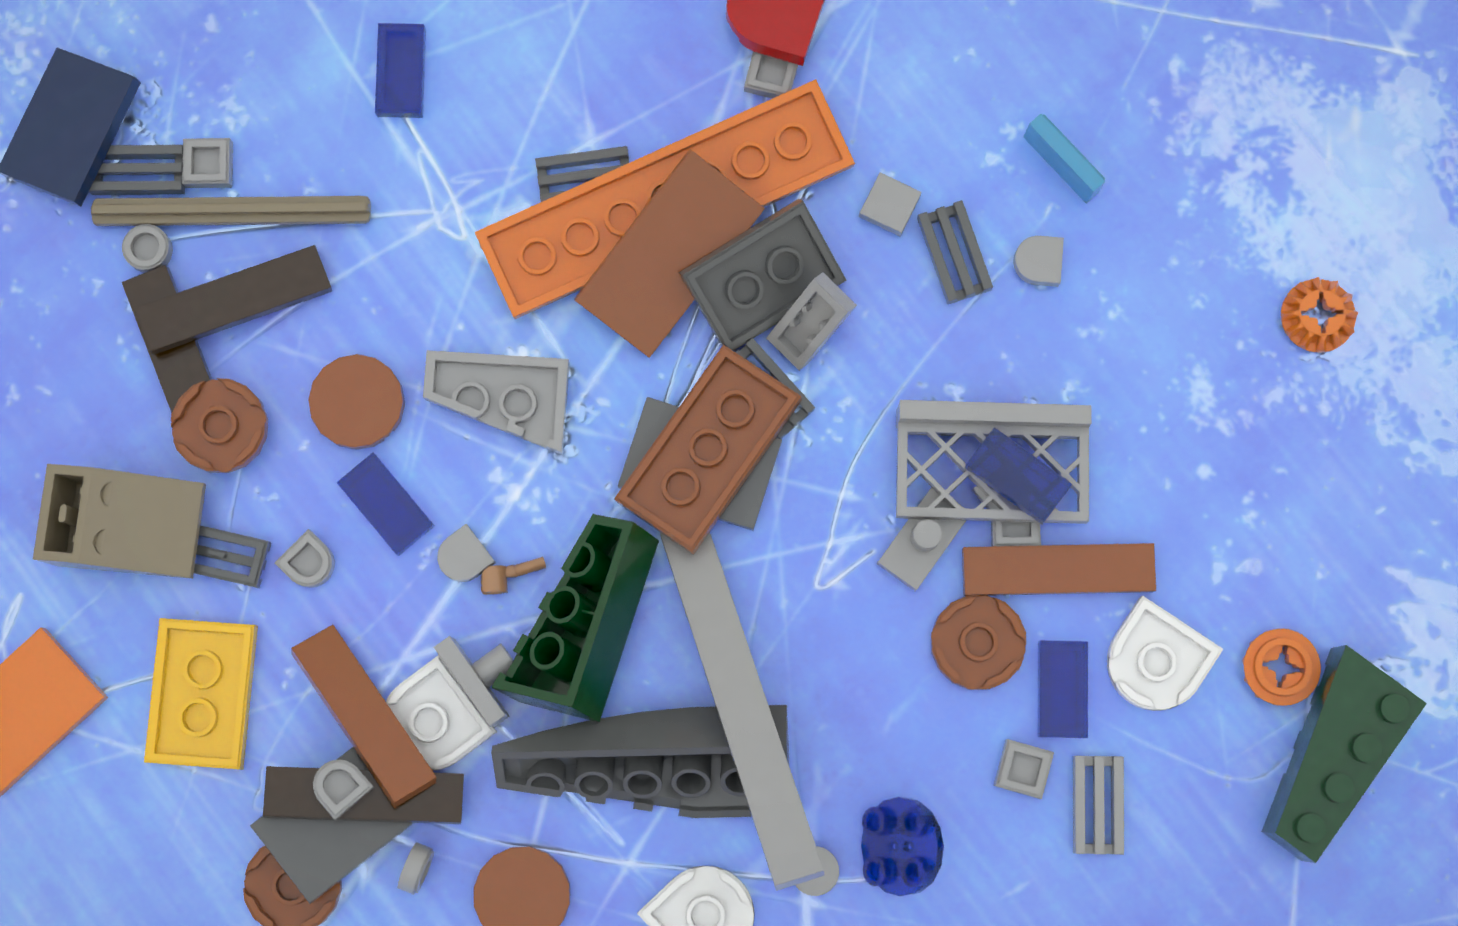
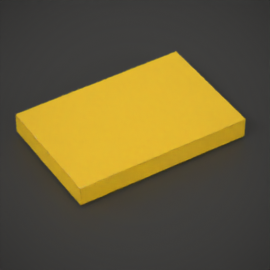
M159 618L144 756L145 763L244 770L258 626Z

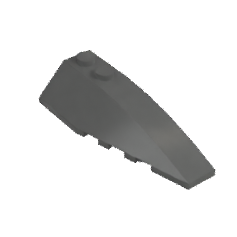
M769 705L789 765L787 705ZM687 707L601 718L600 722L584 721L537 732L492 746L491 754L496 786L500 789L560 797L566 791L579 793L586 798L585 802L605 804L606 798L634 802L633 809L652 812L653 805L679 809L678 816L690 818L752 817L716 707Z

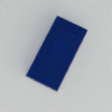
M378 23L375 114L377 117L423 118L426 27L424 24Z
M995 427L964 467L1041 525L1072 486L1069 481Z
M374 452L336 482L398 556L435 526Z
M1038 641L1037 737L1088 738L1087 641Z

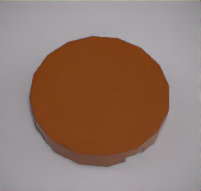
M359 354L339 357L323 367L312 383L308 399L311 418L320 433L338 446L355 450L375 447L383 442L400 424L405 407L403 388L393 371L376 358Z
M217 378L218 380L202 381L192 385L178 399L171 414L172 435L176 450L189 464L209 473H230L246 467L260 454L267 439L268 417L262 401L247 386L231 379Z
M968 595L951 602L937 617L931 632V654L938 670L952 683L969 690H988L1007 682L1019 670L1026 651V631L1019 615L1006 602L987 595Z
M263 846L248 863L244 880L245 888H243L244 901L252 917L262 926H319L336 909L342 891V881H339L313 903L309 904L266 846Z
M511 847L494 855L480 870L474 885V908L482 926H559L564 921L570 905V882L563 866L548 852L533 847Z

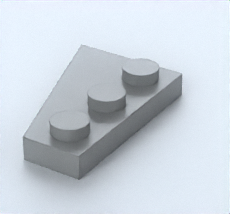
M427 350L423 398L563 455L570 362L569 359Z

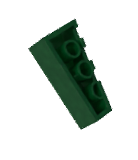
M592 514L561 568L564 571L563 577L554 591L551 593L547 591L538 607L542 610L539 618L528 636L522 634L513 649L517 653L506 674L499 673L492 688L520 703L600 722L659 540L632 521Z
M1347 645L1330 649L1325 662L1327 666L1319 686H1316L1310 702L1311 708L1302 731H1299L1293 747L1295 750L1287 772L1283 773L1261 831L1301 861L1313 863L1318 861L1427 704Z

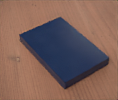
M57 47L1 160L0 174L81 207L141 82L132 75Z

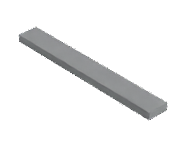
M660 532L666 556L776 891L824 876V868L711 534L709 532L693 555Z

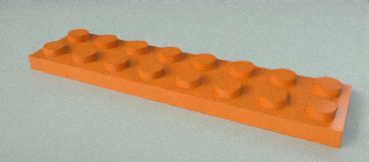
M817 80L810 81L476 231L475 235L514 320L581 290L689 149L694 151L763 207L854 167L855 162Z

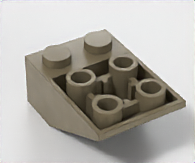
M47 464L33 560L58 567L193 579L206 484L94 467Z

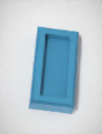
M1039 114L1029 123L1023 138L1087 204L1099 193L1105 183V177L1045 114Z

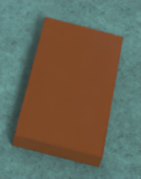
M689 149L574 300L650 358L694 301L679 272L750 229L765 208Z
M723 345L614 498L615 502L694 555L802 401V396Z

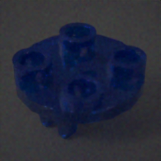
M906 797L884 800L877 807H871L866 810L862 817L863 834L861 842L864 861L863 876L870 885L879 886L884 892L897 896L921 893L934 882L942 866L943 838L941 828L932 811L920 801Z

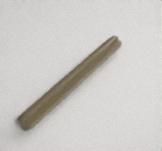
M367 196L97 198L91 206L93 224L96 226H138L141 224L155 226L366 224L371 218V203Z

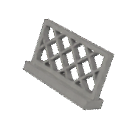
M900 400L896 410V518L1087 524L1089 522V427L1092 424L1091 405ZM908 435H927L940 449L921 466L908 453ZM938 435L953 437L945 443ZM962 436H974L987 449L970 467L950 448ZM987 437H1001L994 445L987 439ZM1009 438H1022L1035 451L1018 468L998 450ZM1034 438H1045L1048 440L1041 446ZM1056 439H1077V459L1065 470L1046 449ZM944 453L963 472L946 490L926 471ZM991 455L1012 473L994 491L974 472ZM1038 456L1059 475L1042 492L1022 474ZM907 463L916 471L908 479ZM1076 467L1077 482L1069 475ZM919 476L940 495L928 507H907V488ZM967 477L987 496L975 509L962 508L950 495ZM1015 478L1035 498L1024 510H1011L997 496ZM1064 480L1077 494V512L1058 511L1045 496ZM945 500L951 508L936 507ZM992 501L999 509L984 508ZM1040 503L1047 511L1032 509Z

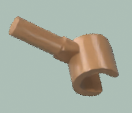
M536 558L517 565L487 567L481 575L482 593L485 595L508 593L507 578L518 577L546 568L544 558Z

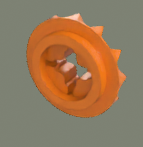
M1316 277L1298 283L1289 291L1282 303L1281 322L1285 333L1293 343L1304 350L1322 353L1340 347L1355 332L1354 327L1359 312L1355 310L1352 294L1347 293L1341 288L1338 281H1328ZM1317 300H1320V303H1322L1323 310L1337 313L1335 316L1324 321L1322 329L1321 326H1318L1317 318L1301 315L1313 310L1317 305Z
M1273 629L1262 633L1249 643L1246 654L1242 659L1245 674L1244 681L1250 686L1255 696L1277 706L1293 705L1303 701L1314 691L1320 678L1321 664L1315 647L1305 636L1289 629ZM1283 649L1285 663L1292 665V668L1300 669V672L1285 674L1282 676L1281 682L1278 683L1276 672L1269 670L1268 667L1262 666V664L1278 660L1279 653H1282Z

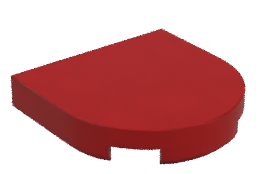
M727 0L726 19L733 32L739 38V42L746 48L763 55L803 66L825 0Z

